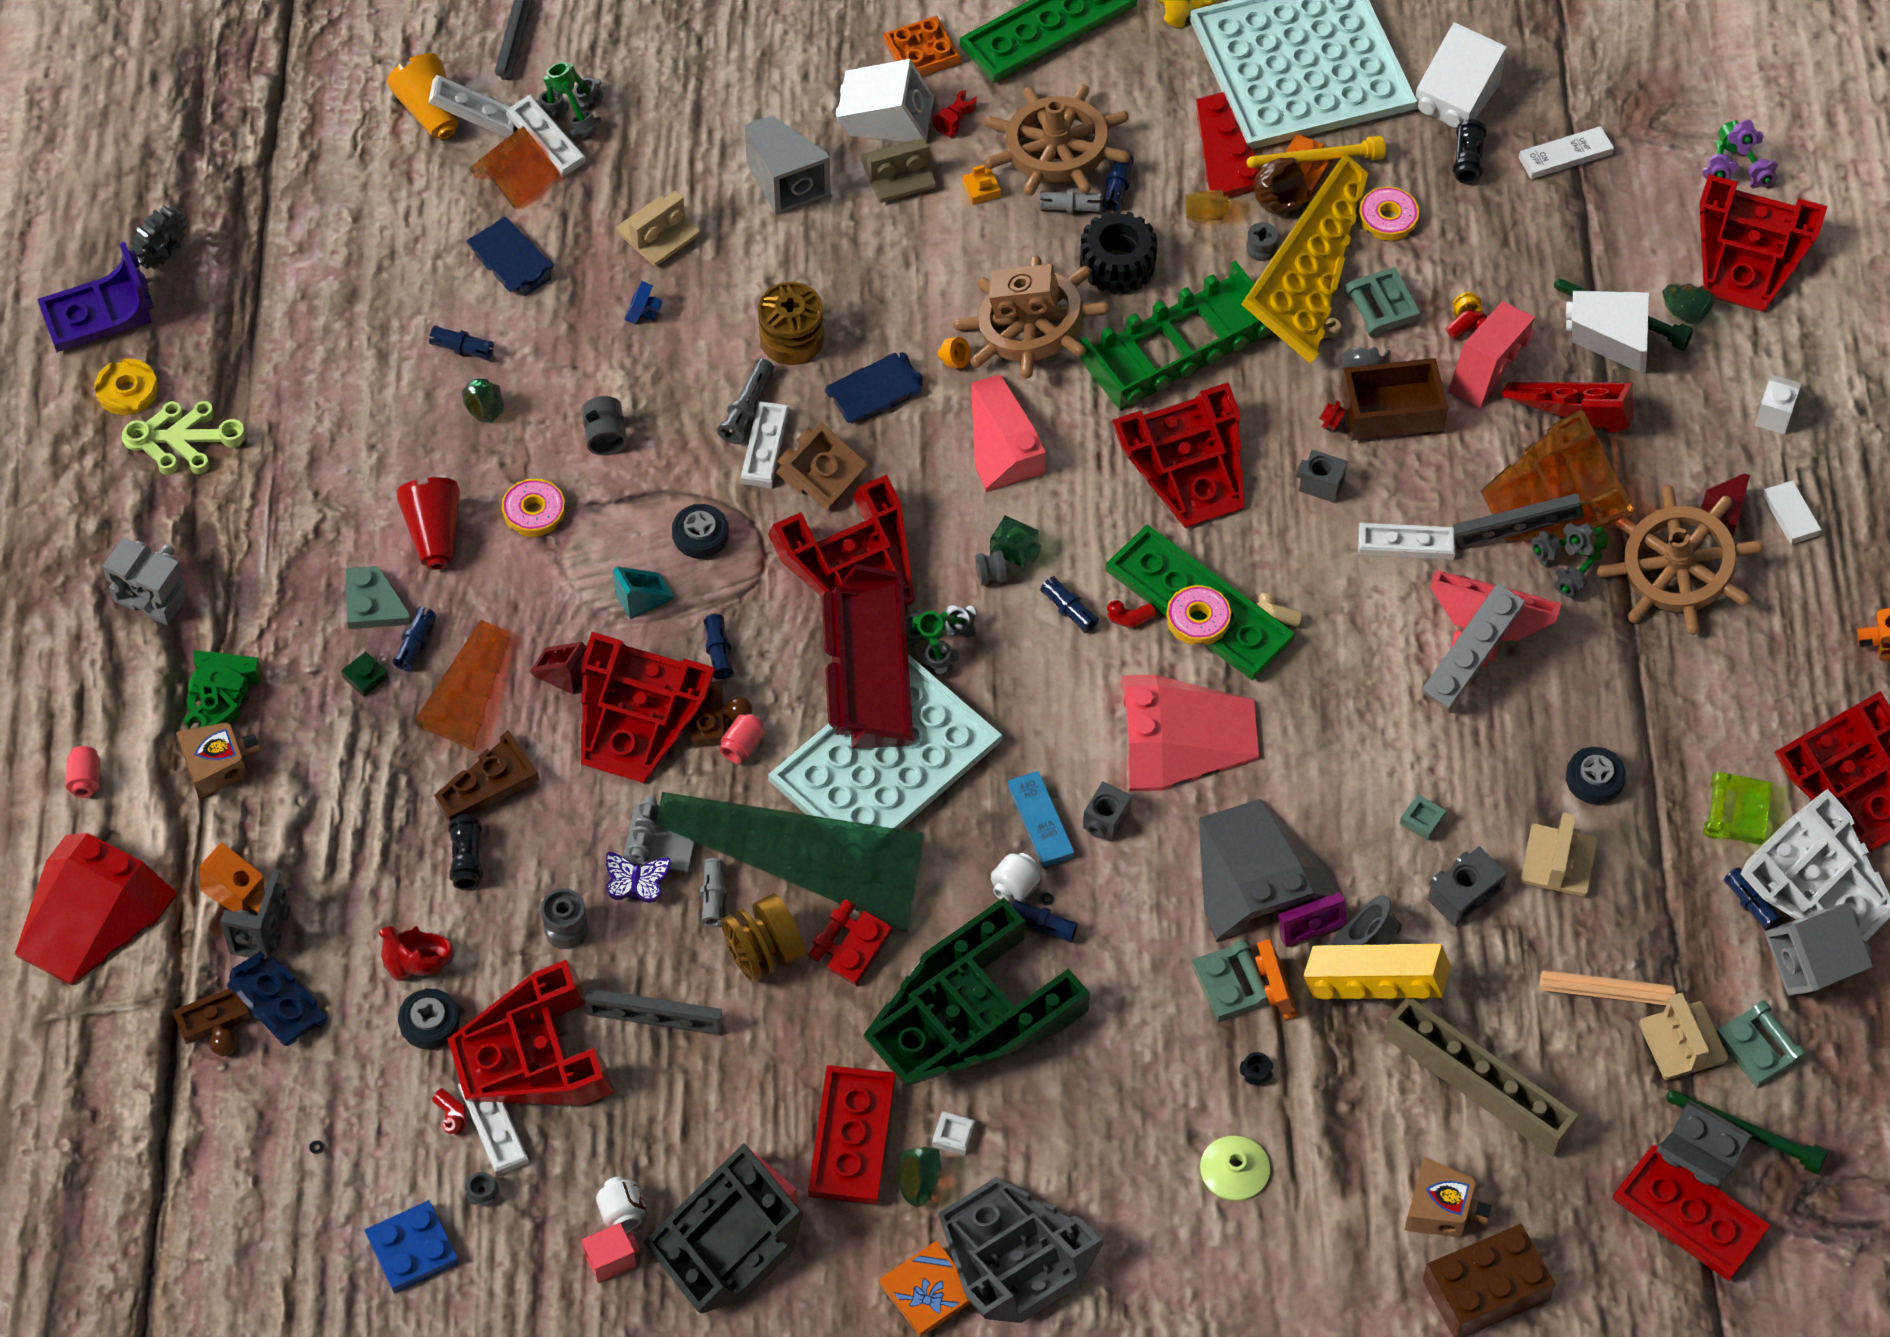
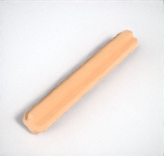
M1546 970L1541 972L1539 980L1540 989L1543 991L1667 1005L1669 996L1676 994L1675 987L1671 985Z

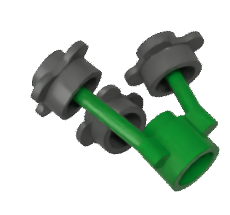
M566 62L553 64L548 68L547 76L543 77L547 91L541 93L539 100L536 102L550 118H554L560 115L562 111L569 110L570 105L568 102L563 101L562 95L567 94L576 114L570 120L573 129L568 132L569 135L575 136L579 134L582 138L592 135L596 132L595 126L601 123L602 119L601 117L594 118L591 111L582 112L581 109L602 100L604 92L600 88L601 80L590 77L582 79L577 74L573 64Z
M1573 523L1565 525L1564 533L1566 538L1560 540L1552 533L1548 534L1545 530L1540 531L1538 537L1532 538V551L1542 566L1549 565L1550 560H1555L1559 557L1562 546H1565L1566 552L1570 555L1579 552L1581 555L1589 557L1578 570L1575 568H1560L1556 572L1558 580L1554 583L1555 589L1566 597H1572L1573 600L1580 601L1583 598L1581 591L1587 584L1583 574L1595 561L1602 558L1600 550L1608 545L1607 533L1600 526H1591L1587 523L1575 526Z
M952 604L947 608L946 612L941 614L934 611L924 612L921 609L915 610L913 614L906 617L907 646H913L916 641L921 639L930 640L925 654L921 656V663L923 666L933 668L937 675H945L952 662L959 659V652L957 649H951L943 640L938 639L945 632L949 636L964 634L965 637H972L976 632L974 627V618L977 616L976 608L968 605L966 608H960Z

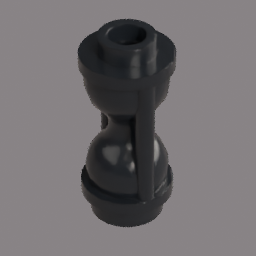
M1468 119L1459 123L1456 130L1458 139L1453 173L1456 179L1464 184L1477 182L1483 174V144L1487 128L1483 123L1475 119Z
M462 814L458 815L448 824V831L452 840V863L449 878L453 881L455 888L471 890L477 888L480 885V880L483 878V870L479 860V839L482 823L472 815Z

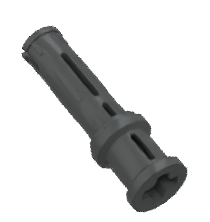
M757 359L737 401L729 404L727 409L728 415L725 421L720 423L717 428L718 435L723 440L733 444H739L743 441L745 437L744 430L747 424H750L755 417L754 407L774 370V365L769 360Z

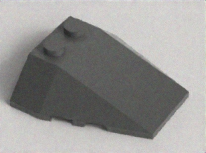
M1261 799L1199 818L1204 915L1216 942L1247 933L1250 919L1303 902L1308 904L1338 893L1330 872Z
M997 1177L938 1213L965 1296L976 1310L988 1320L1022 1323L1081 1285L1103 1246L1102 1239L1081 1218L1074 1215L1070 1218L1058 1212L1056 1206L1048 1202L1044 1205L1032 1199L1029 1193Z

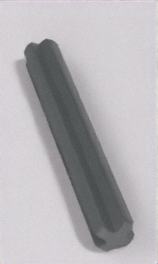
M532 0L513 1L495 68V75L501 77L502 80L512 76Z

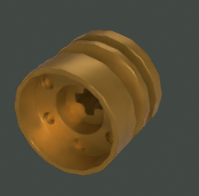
M792 281L779 283L768 288L761 296L758 304L761 349L768 358L785 365L803 364L813 359L821 351L824 342L823 305L820 296L813 288L806 284Z
M775 893L752 904L754 920L743 908L736 912V918L730 914L721 919V927L729 953L742 973L751 982H755L762 977L761 970L766 975L774 972L771 956L783 967L805 956V947L798 927L784 902Z

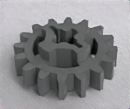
M162 206L160 212L154 210L152 215L144 219V225L136 229L138 233L131 240L135 245L130 250H135L139 264L145 269H149V267L156 269L158 263L164 265L166 260L174 256V250L181 247L180 242L186 237V233L183 231L188 227V224L185 222L187 218L173 206H169V208Z

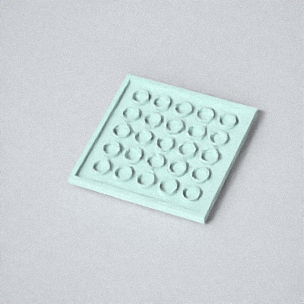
M1231 0L1190 11V22L1219 87L1225 93L1245 141L1251 149L1292 140L1298 134L1309 136L1415 110L1417 107L1414 93L1369 0Z

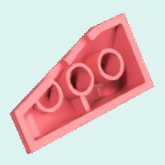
M1001 374L972 382L975 469L985 491L988 492L1045 474L1046 452L1035 428Z

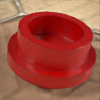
M1338 400L1334 405L1328 402L1322 411L1319 419L1324 421L1321 426L1323 429L1328 427L1334 431L1344 415L1346 409L1340 406L1341 402Z

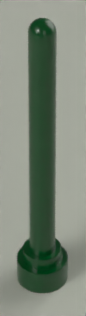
M1557 279L1554 282L1556 290L1572 297L1573 291H1589L1563 279ZM1648 316L1649 330L1667 337V341L1672 343V347L1682 351L1687 348L1694 328L1684 324L1680 326L1674 324L1671 326Z
M1671 1090L1666 1094V1100L1670 1104L1684 1109L1686 1104L1692 1100L1752 1135L1751 1139L1799 1159V1164L1805 1166L1804 1170L1816 1175L1819 1174L1828 1149L1817 1144L1814 1147L1808 1144L1804 1147L1675 1090Z

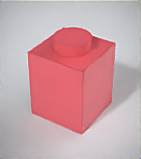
M621 1223L581 1239L584 1256L597 1283L637 1266L635 1253L639 1252L638 1244L632 1232L625 1233Z

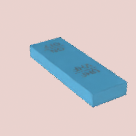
M1039 771L1008 780L1007 787L1042 868L1073 859V848Z

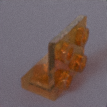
M524 126L469 168L476 178L485 172L513 208L519 207L560 174Z

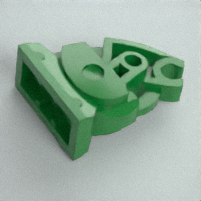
M194 650L193 662L196 670L192 674L188 685L187 706L190 713L183 720L185 727L190 729L194 723H201L199 727L233 723L240 716L239 706L248 698L249 685L259 684L263 673L259 658ZM201 701V704L197 707L196 702Z

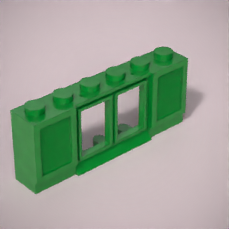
M1235 260L1230 263L1229 278L1219 282L1215 275L1211 274L1204 280L1203 291L1195 295L1188 287L1183 288L1178 295V304L1168 308L1160 300L1153 305L1152 317L1142 321L1134 313L1127 319L1126 330L1118 334L1110 326L1106 327L1101 332L1100 343L1095 346L1091 344L1086 336L1081 338L1080 343L1085 346L1086 353L1079 357L1120 411L1138 403L1157 391L1165 389L1170 383L1179 378L1189 377L1197 369L1207 364L1216 363L1222 356L1232 351H1239L1245 346L1267 337L1272 331L1241 305L1254 286V282ZM1198 312L1218 339L1192 351L1172 324ZM1162 330L1182 357L1156 370L1136 343Z

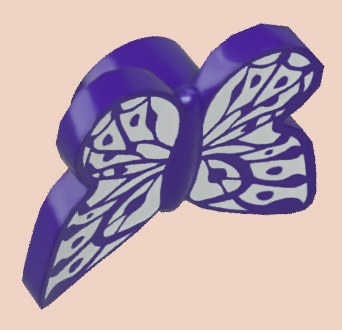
M607 852V873L612 879L606 884V892L609 897L615 900L629 897L635 900L641 899L647 903L656 902L661 896L659 883L665 880L671 865L670 858H660L650 861L643 866H634L626 858L613 852Z

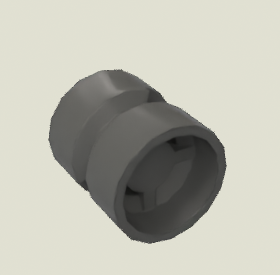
M599 396L584 403L581 411L588 450L597 455H611L623 450L627 445V435L623 423L624 417L621 402L611 396Z
M561 888L545 896L541 903V915L547 941L559 949H571L580 945L588 934V923L583 898L571 889Z

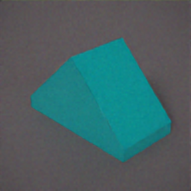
M618 566L613 570L615 595L629 619L667 603L674 597L662 575L658 572Z

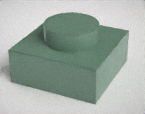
M1418 794L1402 815L1400 825L1429 840L1445 818L1447 810Z

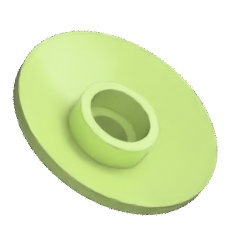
M1226 1136L1211 1143L1204 1151L1201 1158L1200 1172L1204 1184L1216 1196L1229 1201H1244L1253 1198L1264 1189L1270 1175V1163L1265 1151L1253 1140L1242 1136ZM1239 1160L1242 1162V1165L1235 1167L1230 1164V1161Z

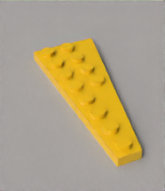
M1347 154L1338 161L1241 303L1244 308L1308 363L1314 361L1319 355V343L1324 338L1326 331L1324 330L1325 321L1330 315L1332 309L1330 303L1333 293L1337 290L1345 261L1343 257L1344 252L1351 239L1349 236L1350 230L1356 221V208L1358 202L1362 199L1369 174Z

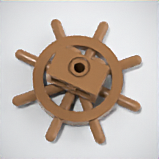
M1033 256L1027 267L992 270L990 280L985 277L978 280V287L988 295L980 306L978 316L958 318L953 322V327L958 331L980 328L986 346L971 358V365L978 368L996 354L1011 361L1021 362V376L1027 379L1033 375L1034 361L1050 357L1064 348L1077 356H1083L1086 353V348L1074 338L1082 327L1084 317L1105 315L1110 311V306L1106 302L1082 304L1076 287L1091 275V269L1088 266H1083L1067 279L1062 275L1056 274L1052 264L1042 265L1041 258ZM1063 298L1069 304V306L1057 307V303ZM1063 319L1059 326L1049 322L1051 320ZM1011 325L1001 334L994 330V327ZM1042 332L1046 334L1042 337L1036 338V335H1039ZM1020 333H1024L1023 341L1013 340Z

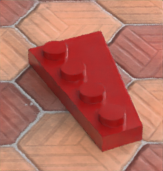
M1221 92L1196 99V113L1206 168L1205 175L1209 189V202L1213 203L1254 192V178L1261 168H1249L1247 166V159L1255 155L1245 141L1225 93Z

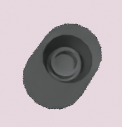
M1380 895L1369 901L1359 914L1334 936L1330 945H1390L1401 931L1402 924L1390 911L1391 901L1389 897Z

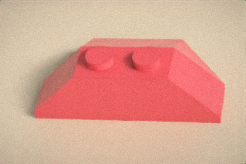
M1440 570L1435 571L1430 584L1431 590L1453 624L1461 626L1463 630L1496 586L1491 583L1449 574ZM1507 588L1525 601V607L1500 641L1513 640L1517 642L1556 622L1562 603Z

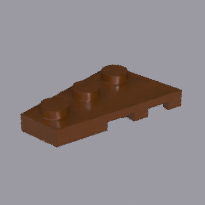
M508 730L500 736V742L491 750H484L478 756L479 761L469 770H462L434 795L437 805L449 822L458 815H472L539 781L537 771Z

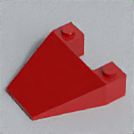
M887 474L857 488L853 499L864 521L816 542L802 512L772 525L768 536L781 562L821 597L825 592L832 591L835 586L843 587L842 580L855 564L902 572L905 606L915 601L901 502Z
M567 960L535 971L447 1039L466 1101L583 1106L614 1093L606 1064L594 1048L567 1058L555 1017L585 1005V997L578 975Z

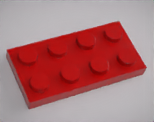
M827 1065L810 1172L808 1197L878 1205L895 1085L894 1072Z
M1653 1144L1615 1191L1612 1200L1730 1282L1769 1231L1771 1225L1715 1186L1705 1185L1694 1177V1173L1684 1167L1677 1168L1668 1164L1663 1159V1155L1657 1152L1658 1147Z

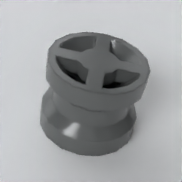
M1259 222L1250 227L1246 251L1252 259L1267 261L1275 255L1278 241V231L1276 228L1266 222Z
M1002 550L994 551L992 555H984L983 553L975 555L976 570L981 586L987 585L992 580L999 582L1007 581L1006 565Z

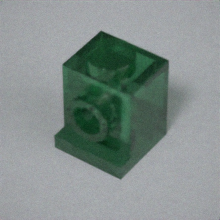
M1005 515L990 538V555L994 551L1002 550L1005 560L1024 568L1028 560L1035 562L1041 551L1039 530Z

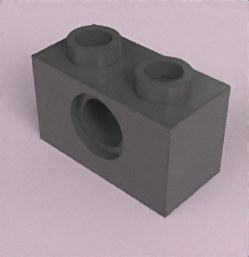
M1479 846L1470 854L1468 852L1461 854L1451 869L1446 873L1440 871L1431 879L1427 900L1456 927L1504 889L1507 872ZM1459 882L1469 883L1471 886L1464 887L1460 885Z

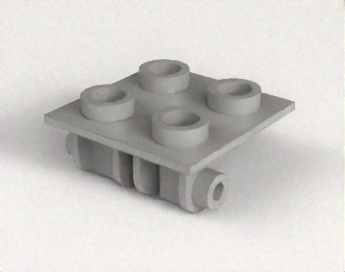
M645 797L644 801H641L640 804H635L623 857L633 865L640 866L656 859L669 857L671 861L669 870L688 873L701 814L659 808L656 798Z

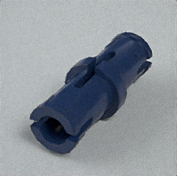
M1130 155L1127 163L1115 161L1112 172L1107 175V190L1102 201L1103 207L1107 210H1111L1113 202H1115L1113 211L1121 208L1124 191L1130 185L1129 174L1134 163L1132 155Z
M434 325L429 335L434 337L429 339V344L454 350V353L457 355L465 353L488 361L494 350L489 349L494 347L493 341L470 336L467 331L463 330L456 332Z
M1055 576L1050 577L1052 583L1047 579L1041 586L1040 591L1059 608L1058 612L1062 616H1068L1084 633L1089 632L1087 626L1092 630L1097 625L1099 618L1080 601L1081 597L1076 593H1071Z
M419 607L409 629L404 630L402 635L403 642L396 657L393 659V664L401 670L405 663L404 671H411L420 649L425 648L428 642L427 635L437 617L431 609H428L426 615H424L425 607Z
M710 614L706 616V619H703L707 635L706 653L710 655L712 667L716 668L713 677L716 679H727L734 673L730 660L731 641L727 638L725 632L724 617L721 614Z
M1740 867L1730 871L1725 876L1724 882L1728 884L1740 899V906L1745 911L1749 910L1765 931L1775 928L1781 922L1782 917L1740 874L1742 871ZM1745 890H1747L1751 894V896L1756 900V902L1761 906L1760 909L1757 908V906L1744 892Z
M1016 899L1013 901L1012 907L1025 920V925L1034 928L1036 933L1042 935L1044 932L1066 940L1069 943L1073 941L1078 928V922L1052 914L1051 909L1045 907L1039 909Z

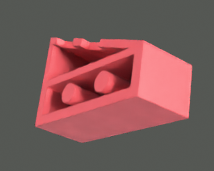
M1502 301L1464 343L1448 392L1481 408L1511 363L1517 359L1523 346L1527 347L1530 344L1535 330L1531 329L1535 317Z

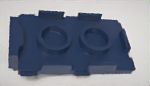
M502 217L494 222L493 225L477 235H473L466 241L475 252L476 257L489 271H493L494 276L510 293H515L520 289V293L526 296L551 280L550 270L554 266L549 258H545L533 245L528 236H524L507 217Z
M901 352L900 357L897 353H891L883 359L865 368L862 367L852 374L827 385L825 392L830 398L833 397L834 404L842 413L847 423L850 422L852 424L863 418L866 421L889 407L893 408L909 400L910 395L914 396L922 392L923 376L920 372L918 373L914 370L906 353Z
M260 951L231 969L230 981H228L227 987L239 996L258 1021H261L283 1046H289L296 1042L297 1038L304 1033L327 1022V1016L318 1008L317 1000L306 988L302 987L299 983L296 984V978L283 963H280L275 956L272 957L271 955L264 959L265 955Z

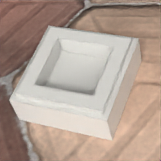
M942 1111L932 1140V1147L965 1156L975 1127V1120Z

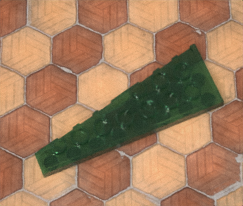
M662 792L656 821L658 827L741 861L748 866L769 873L813 894H818L839 903V905L846 899L855 905V911L862 913L864 910L900 931L908 932L925 839L924 833Z

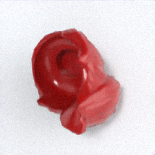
M391 926L379 931V935L383 937L381 948L383 966L392 978L397 981L406 980L412 974L417 976L435 974L449 964L455 955L452 944L445 937L434 933L422 932L418 926H414L413 929L401 933Z

